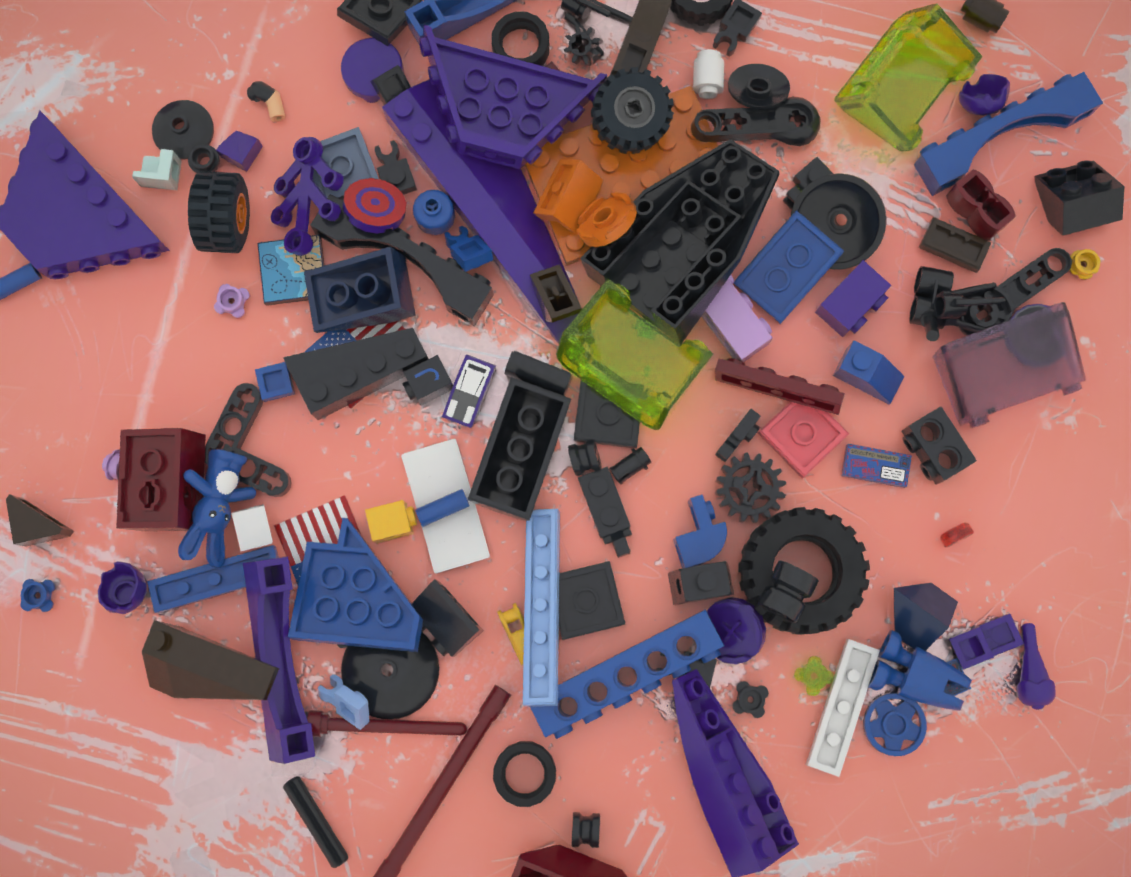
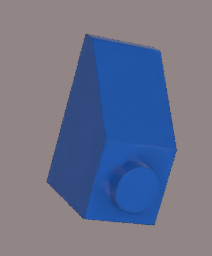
M855 340L846 348L833 374L834 377L889 405L904 378V375L884 355Z

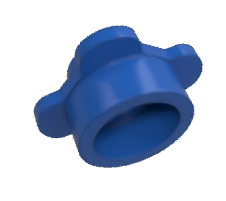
M33 579L24 581L20 595L21 608L25 611H31L32 609H41L43 612L50 611L54 605L51 600L52 592L55 590L54 582L51 580L35 582ZM37 592L40 593V598L38 599L35 597Z

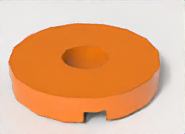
M614 192L610 194L612 197L607 199L603 197L598 198L585 208L579 216L577 222L579 229H576V231L587 246L600 247L608 245L628 231L634 223L637 210L636 205L627 194Z

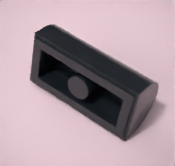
M515 350L511 352L505 369V375L563 396L566 395L573 379L570 372Z

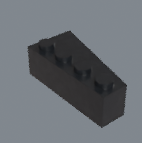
M413 328L283 357L311 415L317 420L405 377L404 371L429 359Z

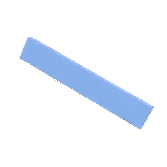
M558 508L533 510L530 521H526L523 656L524 706H558L560 511Z

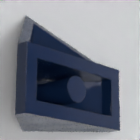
M933 583L894 588L895 631L901 635L902 642L913 650L917 646L926 651L949 628L958 601Z

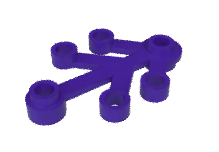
M302 137L295 143L293 156L296 160L274 184L275 193L285 197V200L272 211V223L283 228L287 227L292 221L291 211L298 204L296 227L288 231L284 238V248L286 251L297 256L306 255L313 248V240L310 234H308L311 200L319 209V215L326 220L335 221L341 213L339 204L328 200L313 181L314 169L322 177L323 186L332 191L339 190L344 181L343 175L331 169L323 160L322 143L314 137ZM301 173L300 181L295 186L294 180Z

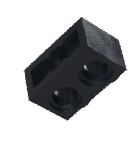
M942 406L901 431L904 435L902 439L906 448L911 453H916L922 463L920 468L928 480H933L936 485L977 461ZM922 426L932 430V441H927L922 437ZM940 453L946 454L950 458L951 466L949 469L940 465L938 460Z

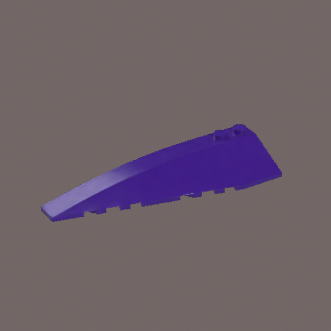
M429 79L406 89L382 106L387 122L439 190L450 197L454 209L472 233L478 235L489 246L493 253V260L570 360L596 342V339L583 310L579 314L553 323L545 322L530 274L560 264L574 293L575 291L544 220L533 214L537 204L521 168L516 169L459 154L456 144L450 143L447 136L446 124H449L446 114L441 115L439 111L437 95L440 94L437 85L432 86Z

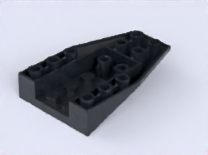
M729 139L645 189L633 201L636 205L637 214L634 223L628 231L608 245L590 247L580 258L588 277L681 345L741 261L780 175L779 170Z

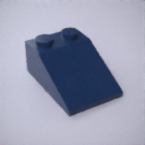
M392 247L304 272L313 330L316 333L387 324L416 316L406 258Z

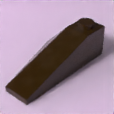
M156 620L153 622L142 649L149 687L178 699L267 700L279 670L278 667L185 628Z

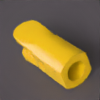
M514 603L512 604L513 608L503 613L499 610L497 613L518 660L523 665L524 617L517 604ZM519 619L523 628L511 633L508 624Z

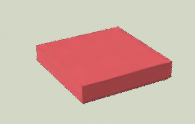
M789 402L758 432L802 479L849 435L828 412L794 402Z

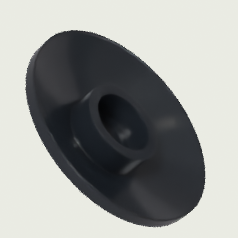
M748 64L732 72L728 81V90L738 103L746 107L771 109L786 101L790 92V83L781 71L772 66Z
M177 100L165 105L157 113L152 124V136L156 146L160 150H173L180 159H188L190 151L197 145H209L214 134L213 120L208 111L202 105L190 100ZM184 122V126L181 129H175L178 123Z

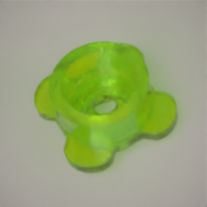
M811 656L804 667L797 668L794 672L795 679L804 684L807 694L811 696L818 695L821 688L826 686V684H831L834 680L833 673L822 665L821 658L817 656ZM812 673L817 674L816 679L811 678Z

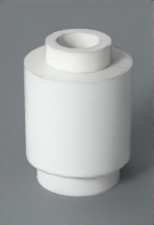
M707 49L699 51L697 58L694 60L693 90L696 94H699L700 98L713 99L724 91V60L722 59L721 52L717 50Z

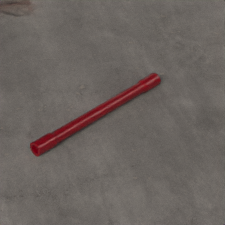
M494 685L480 707L479 714L391 853L383 860L373 877L398 876L403 863L490 725L497 719L511 697L510 693Z

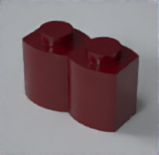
M974 169L959 180L946 195L952 209L960 216L967 218L972 231L978 237L987 241L992 239L1016 217L1012 205L1003 196L994 193L990 181L982 173Z

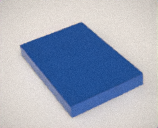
M796 210L736 278L734 284L781 324L841 257L844 250Z

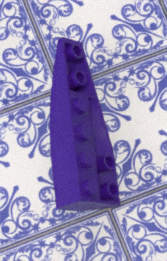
M692 670L672 680L683 749L697 796L731 877H740L763 871L798 846L799 843L771 781L698 670Z

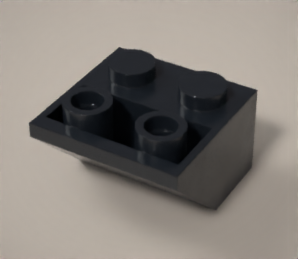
M1094 160L1081 161L1074 166L1062 169L1054 168L1047 171V173L1035 175V184L1047 220L1062 236L1123 220L1125 186Z

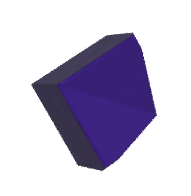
M235 131L218 146L216 152L224 160L247 172L263 146L259 139Z

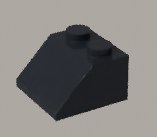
M436 579L412 603L423 618L421 631L423 632L426 628L435 637L431 643L443 656L449 653L451 657H455L484 631L447 588Z

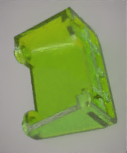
M938 3L912 9L900 15L891 24L837 93L834 101L845 113L898 151H911L922 140L923 129L918 123L950 82L965 81L971 77L976 70L975 66L983 56Z
M607 279L562 333L556 353L557 359L567 370L643 425L653 430H659L701 374L714 353L709 351L703 342L696 339L685 340L681 345L633 312L630 309L631 299L629 291L624 286L615 284Z

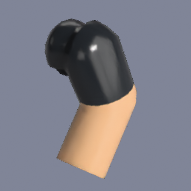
M263 81L253 82L247 89L248 98L251 101L259 102L261 100L266 103L271 121L278 122L284 120L286 116L280 93Z

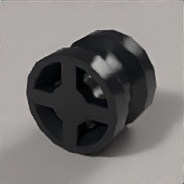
M594 439L587 440L584 445L572 444L568 446L570 461L576 476L583 475L589 469L594 471L602 469Z
M573 812L572 847L589 844L592 848H599L600 813L582 816L580 812Z

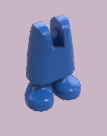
M890 630L881 646L878 657L903 665L908 670L903 673L892 668L887 663L877 660L868 688L877 691L885 685H895L899 687L897 692L899 696L939 708L960 711L964 701L950 693H945L946 684L950 682L952 685L969 689L972 679L949 663L917 646L912 653L902 647L901 635L896 631Z

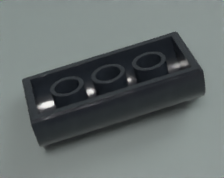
M511 377L467 500L497 513L530 521L571 398Z

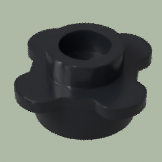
M745 681L738 683L736 686L738 695L737 700L733 702V710L738 714L746 712L752 714L755 718L762 717L765 713L763 708L765 698L769 694L767 688L762 685L758 687L750 686ZM749 696H752L754 699L752 703H749L747 700Z

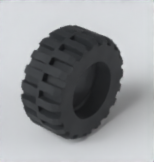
M797 507L789 511L784 510L767 519L749 536L748 542L744 544L741 554L743 555L738 566V572L741 573L739 584L741 591H744L747 597L745 601L755 606V610L762 615L764 623L768 622L773 625V628L779 631L790 632L791 634H815L836 628L838 624L846 622L853 616L852 611L855 608L860 607L864 600L861 597L862 593L868 590L870 580L866 579V571L870 570L869 560L865 561L862 552L866 551L863 542L858 543L854 537L857 532L851 526H844L841 523L842 518L835 514L827 515L823 509L814 508L809 510L805 507ZM809 541L818 545L828 556L832 566V582L828 591L822 597L812 602H804L806 608L796 624L761 607L758 601L765 587L773 585L770 577L773 573V563L778 552L788 543Z

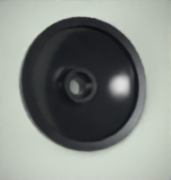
M836 173L814 180L801 191L792 208L791 216L797 210L844 250V253L830 269H847L859 265L862 260H867L878 249L885 235L887 216L880 195L868 182L854 175ZM838 214L846 216L847 222L845 225L837 223L836 218Z
M421 631L418 652L348 646L342 659L341 677L343 685L365 696L368 701L370 716L380 719H399L416 712L431 698L438 683L439 659L434 645ZM386 663L393 667V673L390 676H385L382 673V667Z

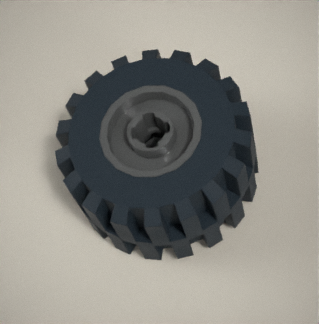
M631 67L629 71H625L624 68L618 70L616 75L613 76L611 74L598 89L592 103L591 117L594 120L592 125L594 130L599 132L598 138L601 141L605 140L608 142L607 147L610 149L618 148L620 149L619 153L624 154L628 151H632L633 154L640 153L644 149L646 151L657 143L670 127L669 123L673 119L674 112H671V108L674 106L673 98L669 99L668 97L671 91L668 86L663 87L660 84L662 79L658 75L656 78L650 76L652 71L645 69L643 72H638V67Z

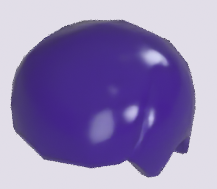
M983 74L975 85H970V82L966 81L959 92V102L971 114L981 116L995 114L1003 109L1007 103L1010 82L1006 77L1000 75Z
M117 561L114 562V568L101 574L98 600L107 611L126 614L142 604L147 594V581L138 568L130 563Z

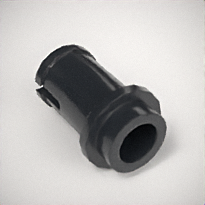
M642 447L637 450L631 449L632 453L614 466L609 467V470L620 485L640 470H647V465L652 463Z

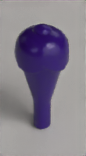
M1025 623L1021 626L1024 654L1020 682L1016 686L1019 700L1023 704L1032 706L1035 710H1041L1044 706L1054 701L1056 687L1054 681L1049 678L1038 650L1035 625L1033 623Z

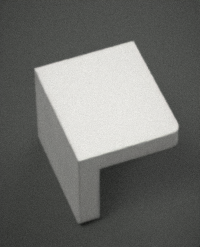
M264 504L231 513L240 551L272 544L273 540Z

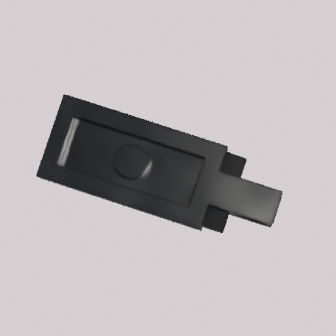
M608 466L578 477L600 539H603L605 545L612 542L618 558L630 554L631 551L625 537L632 535L631 526Z

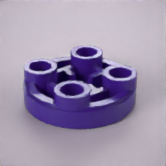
M366 38L355 42L347 49L341 62V74L348 89L369 103H375L380 99L370 82L371 80L396 65L400 66L403 73L404 71L397 49L392 44L387 46L375 38Z

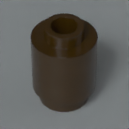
M966 0L960 10L965 13L962 18L964 21L987 33L989 30L997 33L1010 12L1003 8L1005 4L997 0Z

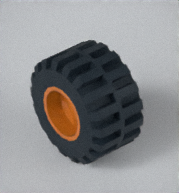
M199 171L193 179L188 198V225L193 244L201 252L240 253L247 239L250 219L249 195L245 181L240 173Z

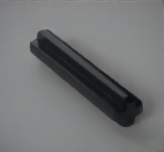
M296 776L283 785L284 791L331 867H339L348 860V854L301 778Z

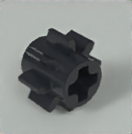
M576 26L575 34L565 36L569 40V47H566L564 52L574 54L572 62L578 64L582 58L585 64L590 66L591 58L595 55L601 57V53L598 52V45L603 43V40L601 38H593L595 29L589 27L586 33H584L580 26ZM583 39L589 42L585 46V52L578 49V47L582 46Z

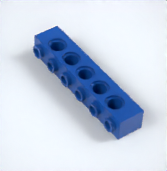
M705 609L559 684L558 706H530L545 738L554 734L555 738L558 739L573 731L571 724L581 719L587 724L601 717L603 714L600 709L610 704H613L615 709L632 701L630 694L640 689L646 694L661 686L662 684L659 679L669 674H672L675 679L692 670L689 665L690 663L700 658L703 664L721 655L719 649L724 647V644ZM683 636L692 637L697 645L695 652L690 655L682 654L677 648L678 640ZM655 651L663 653L667 659L666 666L661 670L651 668L648 663L650 653ZM631 667L635 670L637 680L634 684L626 685L620 681L619 671L621 668ZM593 682L603 683L607 688L606 698L602 700L593 698L590 694V685ZM564 697H571L576 701L578 708L575 714L569 715L562 711L561 700Z

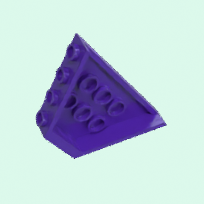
M427 25L423 27V37L419 38L421 54L423 57L428 56L431 65L428 67L430 82L432 86L437 85L440 94L437 95L439 111L441 115L446 114L449 124H446L449 142L456 144L459 154L516 169L522 168L527 162L530 165L533 164L542 154L543 150L541 148L548 141L553 144L564 132L562 127L568 121L571 123L576 122L585 111L583 107L589 101L593 103L598 89L607 78V74L600 73L592 80L434 37L431 26Z
M39 110L37 118L30 125V136L26 147L19 154V165L15 176H12L8 183V194L5 202L0 206V230L34 268L47 278L56 280L68 277V273L77 271L84 273L99 270V266L108 264L114 266L126 265L130 263L131 259L140 257L153 259L159 257L162 252L170 251L56 126Z

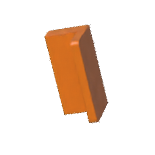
M560 158L533 214L541 220L557 221L571 233H577L576 229H579L577 224L579 216L594 201L603 183V179L581 160Z

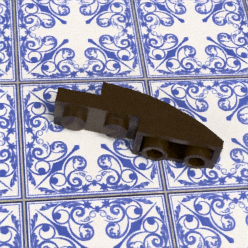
M672 0L638 1L610 75L614 76L618 70L624 68L625 71H629L631 67H638V72H643L647 69Z

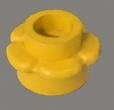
M1084 249L1076 250L1071 254L1072 265L1069 271L1073 275H1078L1080 279L1086 280L1099 271L1100 258L1095 251ZM1081 262H1085L1086 267H1083Z

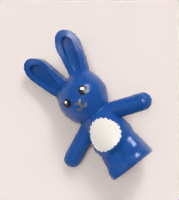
M214 449L210 450L208 454V469L205 479L192 469L184 472L183 477L185 481L204 497L194 506L192 513L193 524L179 545L178 554L182 560H191L197 555L207 533V561L210 566L215 568L223 565L225 559L224 530L231 518L229 503L253 499L257 493L253 487L235 489L239 483V473L242 466L247 462V457L226 450Z

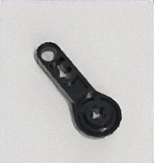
M792 96L788 97L781 105L771 109L727 108L701 110L697 113L691 124V132L701 142H722L729 139L733 141L776 139L788 145L802 146L809 144L816 138L820 130L821 118L818 110L810 101ZM791 117H794L795 122H800L801 124L796 127L795 123L789 120ZM703 119L710 121L714 126V131H702L698 122ZM732 120H736L738 125H742L739 130L736 129L734 124H730Z
M1053 248L996 288L964 295L963 297L966 299L1005 298V303L968 306L966 315L958 319L993 330V336L979 334L959 327L960 331L968 338L976 341H988L998 337L1005 330L1016 308L1070 270L1072 260L1069 253L1061 248ZM1050 256L1060 259L1062 262L1061 271H1054L1049 267L1048 258ZM1038 271L1043 275L1034 284L1028 285L1025 282L1027 278L1032 277ZM984 309L988 315L979 320L976 315Z

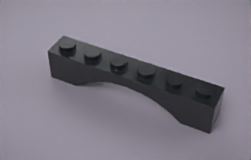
M332 194L328 196V200L339 204L341 213L335 221H329L322 218L318 212L310 224L316 235H320L321 238L342 250L351 248L384 249L392 247L404 255L407 260L419 267L434 282L443 297L448 312L475 327L494 296L492 287L489 286L491 282L478 273H474L473 276L468 274L452 258L442 259L436 255L437 251L424 242L418 245L409 240L410 235L398 227L394 230L386 229L385 233L377 234L365 232L353 226L349 222V217L346 213L344 214L342 209L344 196H341L340 199Z

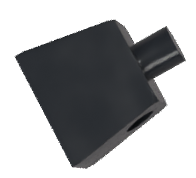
M726 561L682 568L668 573L673 605L734 595L729 564Z

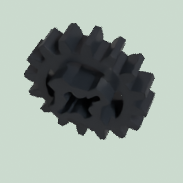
M744 453L741 462L734 456L730 460L732 468L723 465L721 471L725 474V477L719 476L715 481L722 485V488L715 491V495L724 497V500L719 504L720 508L728 505L731 508L728 516L731 517L735 513L740 514L739 522L741 523L746 520L747 516L751 517L753 523L758 522L759 514L765 519L770 518L769 508L778 511L780 506L776 499L782 500L786 496V494L779 491V488L786 485V481L777 479V476L782 472L781 468L773 471L770 468L773 460L769 459L766 463H763L759 453L755 456L754 460H750L749 454ZM749 467L745 476H732L739 469ZM762 472L768 477L771 485L765 483L761 476ZM753 477V487L758 489V491H755L748 498V489L743 487V485H746ZM730 491L735 492L740 500L739 505L733 500ZM757 499L768 500L764 506L752 509Z

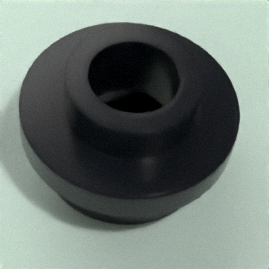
M206 144L197 145L189 153L188 164L196 174L199 171L215 172L219 167L220 157L212 146ZM204 157H209V158H210V160H209V162H208L207 164H205V165H201V164H200V161H201L202 158H204Z

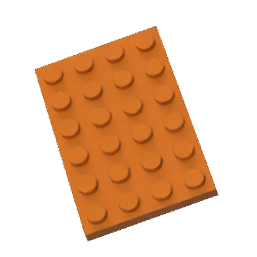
M692 85L668 94L669 99L673 98L674 106L671 108V112H674L673 119L669 123L670 127L662 138L646 151L644 149L640 153L635 154L632 151H628L624 154L619 153L620 149L618 148L612 150L607 147L608 142L605 140L601 141L598 138L599 132L594 130L592 124L561 135L553 144L548 141L541 148L543 152L539 158L531 165L528 162L525 164L539 200L560 158L581 160L603 179V183L594 200L601 197L607 199L612 197L611 193L619 192L627 194L634 201L645 189L718 147L717 142H701L692 135L691 124L697 113L702 110ZM703 119L698 122L702 131L712 132L707 120ZM548 220L566 266L581 261L580 258L589 250L590 246H587L577 233H571L557 221Z

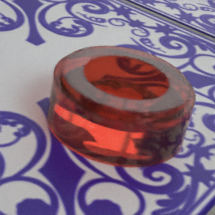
M965 522L943 533L940 536V540L944 547L948 548L973 535L974 531L970 524Z

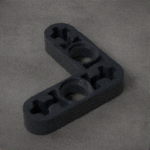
M240 384L232 392L205 445V463L208 465L210 450H221L224 442L218 440L221 435L228 441L234 442L232 447L225 444L223 450L245 456L247 460H252L255 463L256 469L254 474L245 478L239 473V481L270 496L281 497L287 494L291 488L292 482L289 474L283 469L241 450L263 405L260 390L253 384ZM252 391L251 395L255 398L254 402H247L242 410L248 414L247 418L237 412H233L235 407L241 411L244 405V401L240 399L241 395H248ZM233 418L239 419L242 425L239 433L228 435L225 431L226 423ZM262 473L274 478L281 474L279 478L283 482L281 488L276 486L271 490L272 484L260 478Z

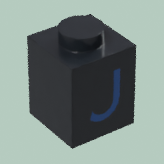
M438 355L403 372L408 381L402 384L410 400L417 398L421 406L452 390L453 383Z

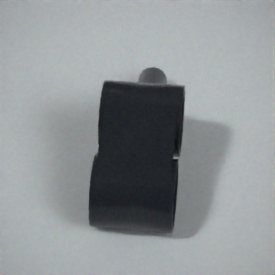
M920 266L915 279V295L910 310L909 322L910 324L924 326L926 338L929 341H936L940 336L939 329H943L944 326L942 323L943 319L936 318L934 314V300L941 291H951L954 274L952 271Z

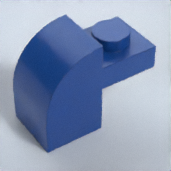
M703 494L688 500L697 530L673 539L682 568L698 566L710 561L722 550L726 541V522L716 525L712 524L711 520L715 519L714 509L710 500L705 502Z

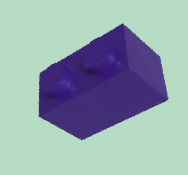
M862 260L821 303L815 313L840 336L844 337L849 331L855 334L868 321L864 315L869 309L872 308L876 312L889 297L885 295V292L892 285Z

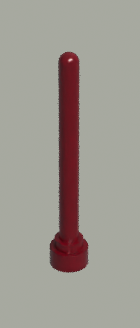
M309 710L307 717L308 723H311L313 737H322V734H328L329 731L458 736L464 735L467 731V726L463 722L369 719V723L359 730L344 718H330V714H324L323 711Z

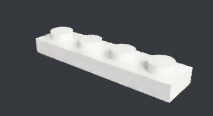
M846 639L805 765L840 777L880 650Z

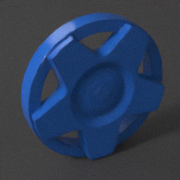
M888 693L877 697L870 703L864 715L863 727L866 738L876 750L890 756H904L912 753L921 745L926 735L927 722L922 708L916 701L899 696L897 693ZM888 699H901L903 702L898 706H893ZM874 709H876L878 717L870 722L871 715ZM915 711L919 718L920 727L912 722ZM874 737H882L885 748L879 745ZM904 740L914 741L909 747L901 750Z

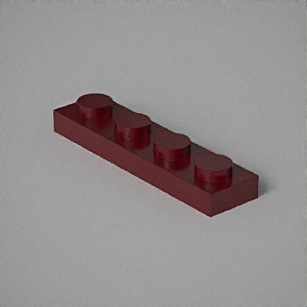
M719 358L715 368L716 381L836 415L840 413L845 393L839 392V389L832 385H813L807 383V380L795 375H791L789 378L777 375L774 370L767 367H758L756 369L745 366L744 362L734 358H728L727 360Z

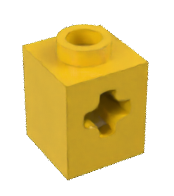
M404 500L365 509L371 538L376 544L414 534L412 526L417 525L413 506L408 507Z

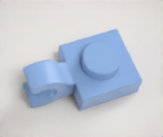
M332 674L330 676V683L334 688L326 689L320 685L318 687L320 699L334 705L338 715L361 730L369 723L367 699L360 692H354L343 685L342 679Z

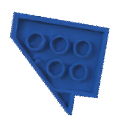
M342 518L338 544L307 542L288 638L298 641L418 652L423 618L348 518Z

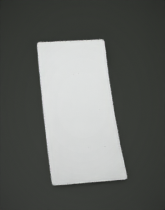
M456 439L447 440L401 455L416 508L460 489H463L468 499L471 488ZM469 500V507L422 527L435 574L490 557L476 505Z

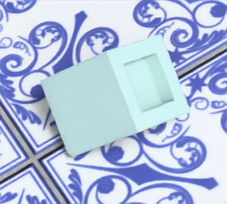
M161 149L159 157L144 156L141 171H133L132 178L141 187L177 190L182 161L173 150Z

